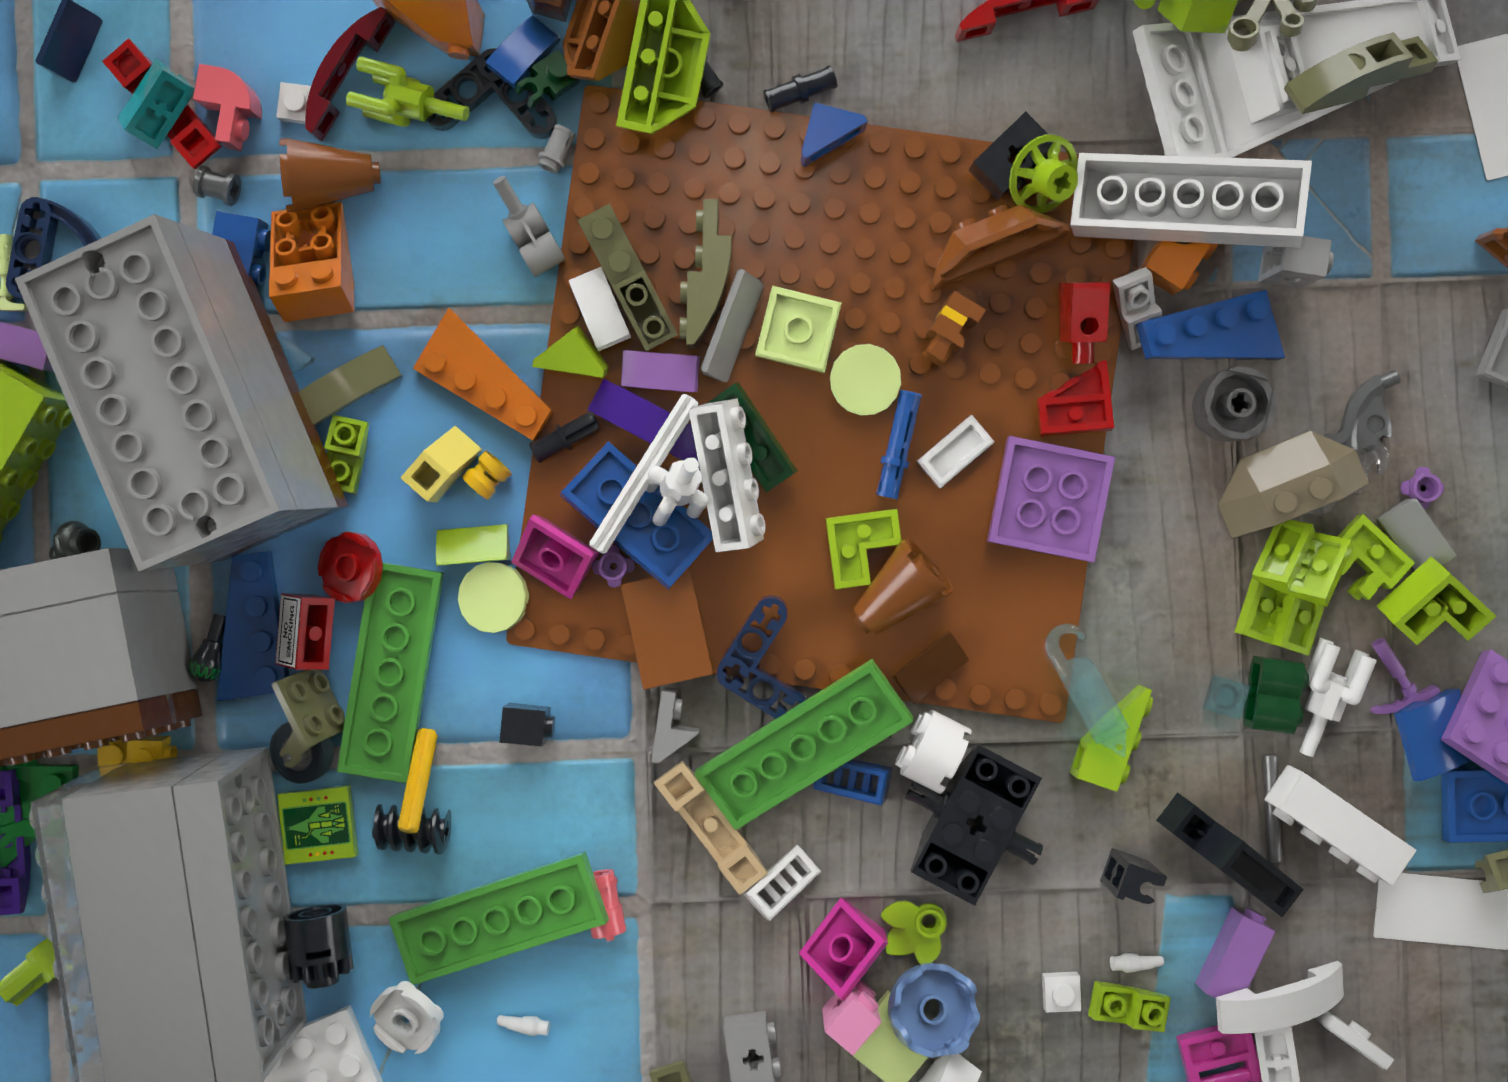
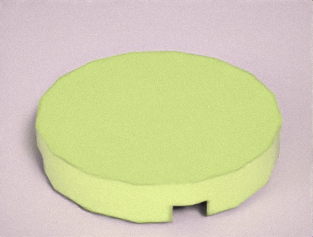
M872 344L855 345L843 351L834 361L830 373L831 391L837 402L847 411L858 415H874L887 409L897 398L901 386L900 368L895 358L884 348Z
M496 562L477 565L465 575L459 586L458 604L461 614L469 625L479 631L498 633L509 630L521 621L526 613L524 611L529 602L527 584L518 570L511 566Z

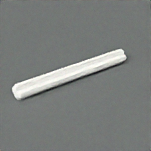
M683 394L679 398L592 537L590 546L593 549L604 554L612 545L647 489L650 469L653 466L660 467L690 420L688 409L698 406V402L691 396Z

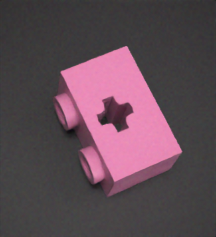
M861 980L845 1000L840 999L835 993L822 1008L825 1033L851 1055L858 1051L881 1023L878 1010L879 1005L875 999L876 993Z

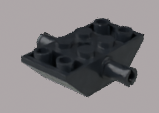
M976 744L959 765L943 793L939 794L913 781L911 783L912 789L922 793V795L908 789L905 799L933 812L922 833L910 870L911 873L975 906L1005 851L1034 865L1038 858L1026 849L1041 855L1043 845L1016 832V827L1042 777ZM979 815V824L970 828L967 823L968 818L975 819Z

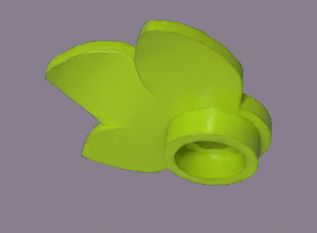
M903 900L888 905L881 912L882 919L893 926L887 935L888 944L885 946L888 955L902 956L914 952L920 964L932 963L939 956L942 949L940 935L947 926L946 915L940 906L934 903H923L917 906L912 902ZM933 915L935 917L934 923L931 925L923 924L924 916Z

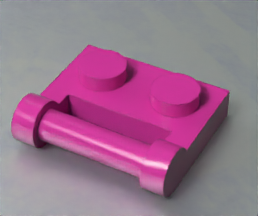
M1218 1025L1176 1036L1186 1074V1082H1262L1259 1061L1251 1033L1222 1034L1218 1031ZM1244 1061V1067L1200 1078L1199 1072Z

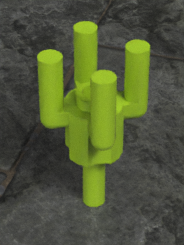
M362 56L357 59L356 68L358 71L372 74L374 83L385 85L383 99L352 91L348 92L346 104L362 109L364 117L400 127L409 126L411 118L425 122L433 113L461 121L468 120L469 107L434 98V88L421 84L418 79L406 76V71L403 67Z

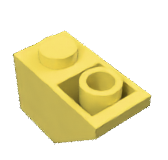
M454 426L426 448L400 478L427 502L437 503L483 449L457 426Z

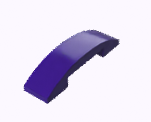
M603 379L587 409L591 413L650 444L670 414L668 411L606 379ZM690 423L686 424L669 454L681 461L687 458H695L698 461L692 425Z
M15 770L0 771L1 813H7V807L14 806L15 822L23 819L17 774ZM24 837L16 838L17 857L6 868H0V915L21 914L25 912L30 883L31 851L30 845L28 847L25 846ZM11 842V843H10L8 846H6L5 848H9V847L12 845L13 842Z

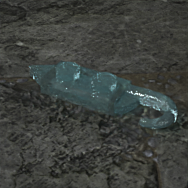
M1073 624L1056 626L1046 638L1045 647L1049 659L1096 745L1101 743L1121 757H1125L1126 730L1129 729V725L1095 664L1090 659L1083 657L1066 660L1059 647V639L1062 635L1072 633L1077 635L1080 640H1085V633L1081 628ZM1117 744L1122 745L1123 749L1121 751L1116 749Z

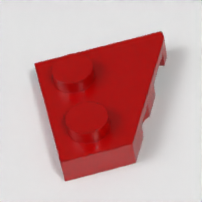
M1107 360L1098 362L1091 369L1079 376L1073 377L1061 387L1038 398L1036 403L1040 437L1112 431L1114 429Z

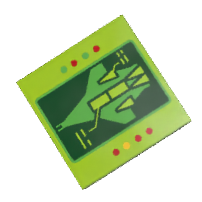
M351 785L289 791L277 794L285 865L351 858L359 855Z

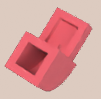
M199 64L193 99L205 109L220 112L215 140L227 149L242 151L243 141L248 139L250 130L247 118L262 119L260 100L256 92L234 72L221 67Z

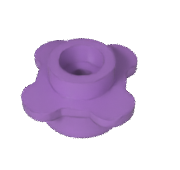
M1419 467L1415 470V475L1409 481L1401 483L1400 490L1402 494L1417 499L1421 506L1427 509L1430 502L1443 494L1444 485L1437 476L1431 474L1429 468ZM1421 485L1425 486V490L1423 492L1420 491Z
M611 545L600 560L594 561L592 569L595 574H601L603 578L607 579L610 587L616 588L622 584V578L628 572H632L635 569V562L632 558H626L622 555L618 546ZM612 563L617 564V568L615 570H612L610 567Z

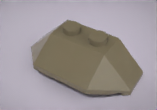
M1307 431L1241 458L1217 506L1230 537L1234 538L1278 525L1345 498L1369 482L1354 449L1315 432Z

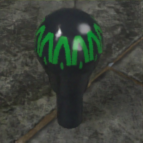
M213 614L207 638L203 639L200 647L189 662L190 674L200 682L213 681L220 675L223 647L221 639L225 629L226 616Z

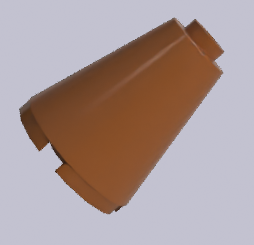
M280 138L279 140L280 146H287V154H279L283 196L292 198V204L285 205L287 212H297L373 192L374 184H381L379 162H372L371 154L290 138Z
M905 538L896 547L855 605L854 611L856 616L853 619L866 634L872 631L878 635L949 597L954 592V588L947 578L942 582L939 580L938 576L940 574L938 571L940 568L916 543L912 542L910 544L909 539Z

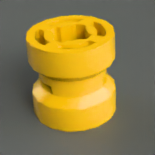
M485 450L479 456L478 464L474 468H469L461 477L479 495L489 500L496 492L495 487L500 482H505L512 475V472L494 455Z

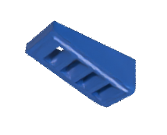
M851 759L835 770L833 784L827 783V774L814 782L813 789L882 806L887 799L892 767ZM844 768L850 769L847 786L841 785ZM858 772L864 773L861 789L855 788ZM873 775L879 776L876 792L870 791Z

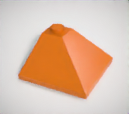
M372 0L377 8L383 7L395 21L438 49L448 53L449 57L467 60L469 56L478 57L481 53L485 14L477 0Z

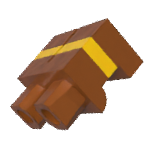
M954 290L945 301L925 335L931 341L922 356L938 366L944 364L951 352L956 354L964 347V338L959 333L962 327L965 326L969 329L974 327L980 321L986 309Z

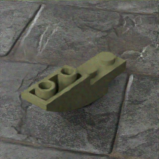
M1393 32L1354 45L1319 62L1286 83L1284 90L1299 111L1305 114L1364 99L1370 87L1430 73L1435 68L1438 59L1419 36L1400 40Z
M703 199V210H696V232H703V246H696L695 266L696 268H702V272L687 271V281H681L680 302L687 303V317H680V339H686L688 349H695L707 333L720 307L728 282L732 256V236L718 235V199Z
M610 203L577 220L644 349L648 351L678 335Z

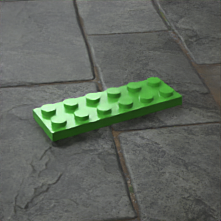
M382 562L381 581L374 593L364 601L337 772L407 783L416 735L419 730L444 572Z
M871 659L696 769L694 775L732 827L737 830L913 722V716L874 660Z
M586 851L396 913L388 918L410 983L413 985L598 927L609 921Z

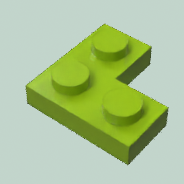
M897 509L825 518L834 588L841 589L870 585L866 549L899 545L901 534Z

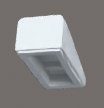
M796 845L767 871L768 874L748 888L743 894L766 920L770 921L821 870L799 845ZM793 859L807 872L803 877L790 864ZM783 869L796 882L792 887L779 873ZM772 879L785 891L782 896L769 884ZM764 889L774 903L769 906L758 892Z

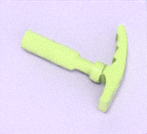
M0 234V311L29 312L26 304H17L12 301L14 296L8 292L6 287L13 236Z

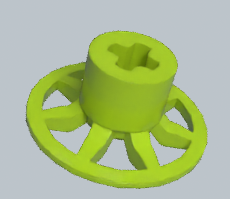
M1054 134L1039 136L1031 140L1018 153L1013 162L1009 177L1010 193L1017 206L1021 204L1037 212L1045 213L1056 208L1074 193L1078 184V159L1074 147L1068 140ZM1045 142H1053L1047 153L1048 159H1045L1037 146ZM1061 145L1068 153L1069 159L1059 161L1058 155ZM1030 152L1031 158L1036 164L1035 168H1020L1023 159ZM1017 176L1031 179L1032 183L1024 186L1021 192L1018 193ZM1037 193V206H1030L1024 202L1032 194ZM1047 198L1052 199V201L1046 204Z

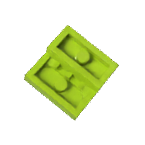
M1295 520L1285 521L1273 527L1254 568L1252 577L1285 594L1328 606L1353 549L1352 541L1346 538L1317 533L1313 524Z
M1252 577L1234 632L1309 656L1325 606L1285 594Z

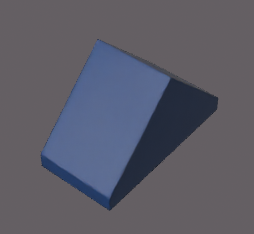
M814 102L801 152L800 161L803 167L863 133L868 122L866 117L862 114Z

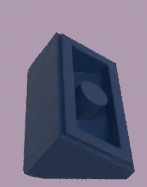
M61 0L35 63L50 73L75 83L100 30L102 19L72 0Z

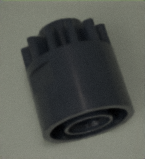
M328 904L312 906L293 911L283 917L290 980H293V983L303 981L307 988L311 989L328 987L340 981L339 974H349L350 970L354 969L348 914L345 905Z

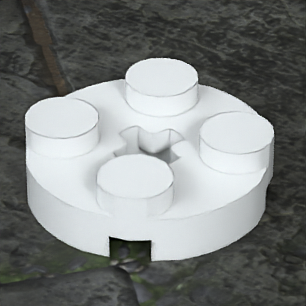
M401 981L397 986L385 989L374 1001L370 1009V1017L374 1014L376 1021L373 1029L377 1037L386 1046L400 1053H404L406 1049L417 1050L414 1054L426 1051L439 1035L441 1029L440 1022L444 1018L442 1009L408 981ZM403 1016L409 1020L408 1023L403 1022Z

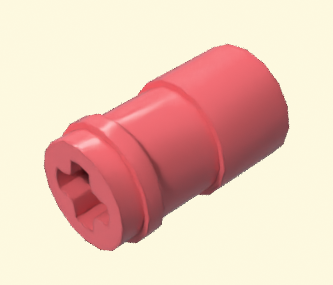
M604 869L594 871L593 874L609 921L604 925L591 928L590 931L592 938H606V941H612L615 939L614 936L626 931L622 903L619 901L617 891V876H615L614 870Z

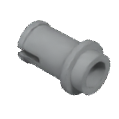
M554 125L544 152H539L538 154L540 159L538 165L553 174H558L559 169H564L565 164L563 160L576 136L575 133H572L570 129L564 126Z

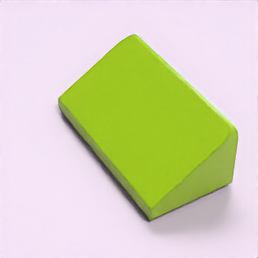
M508 524L437 530L436 566L511 559Z

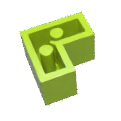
M1432 556L1376 605L1416 645L1422 642L1445 620L1469 641L1497 617Z

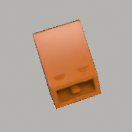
M342 202L328 203L297 212H287V210L271 212L269 298L284 322L354 312V278Z

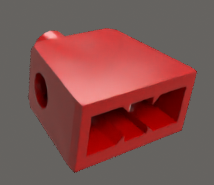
M1110 282L1059 283L1060 340L1072 343L1073 364L1094 363V342L1107 341ZM1085 319L1086 328L1084 331H1081V322Z

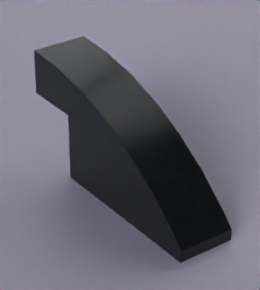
M1178 792L1156 820L1281 917L1286 914L1304 890L1247 843L1217 823Z

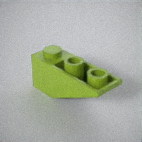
M1137 685L1080 739L1069 771L1070 774L1077 779L1118 792L1120 784H1125L1130 772V765L1127 762L1131 751H1135L1138 748L1141 740V731L1139 730L1143 717L1149 715L1152 708L1153 697H1150L1151 689Z

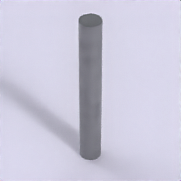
M1263 754L1265 797L1279 778L1277 754ZM1265 801L1267 860L1270 862H1281V819L1272 814L1275 807Z

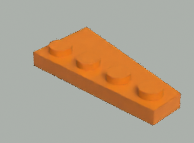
M450 308L447 309L412 368L533 441L538 439L554 412Z

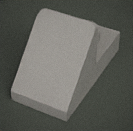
M664 687L661 692L651 761L653 763L661 762L700 732V728L673 724V720H680L683 699L677 698L678 689Z

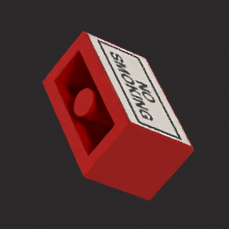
M281 593L275 657L276 665L295 670H329L335 598L315 594Z

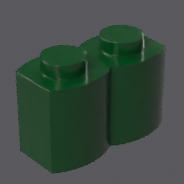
M1254 655L1249 671L1243 725L1256 730L1294 735L1297 727L1303 721L1304 712L1303 707L1300 705V697L1302 691L1304 692L1307 689L1309 683V674L1305 670V664L1293 660Z

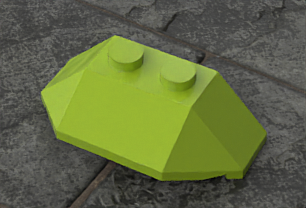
M640 0L616 127L654 134L697 107L711 33L690 0Z

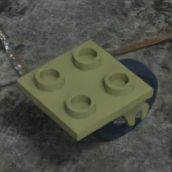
M304 670L271 684L289 722L281 725L274 732L270 741V757L278 773L286 780L297 784L312 782L329 770L334 756L331 738L344 729V711L339 706L329 686L328 678L322 670Z

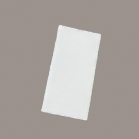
M1508 34L1458 46L1461 60L1457 61L1486 180L1508 176Z
M1401 873L1393 886L1379 878L1373 936L1384 939L1508 950V889L1483 893L1480 886L1482 880Z

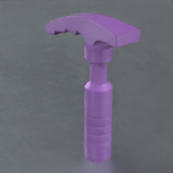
M1379 638L1372 643V647L1391 676L1397 679L1402 686L1400 690L1404 694V698L1401 701L1397 699L1392 704L1387 703L1382 706L1376 705L1371 707L1370 711L1372 713H1395L1414 701H1426L1441 692L1433 684L1417 691L1415 684L1409 682L1406 677V670L1386 639Z

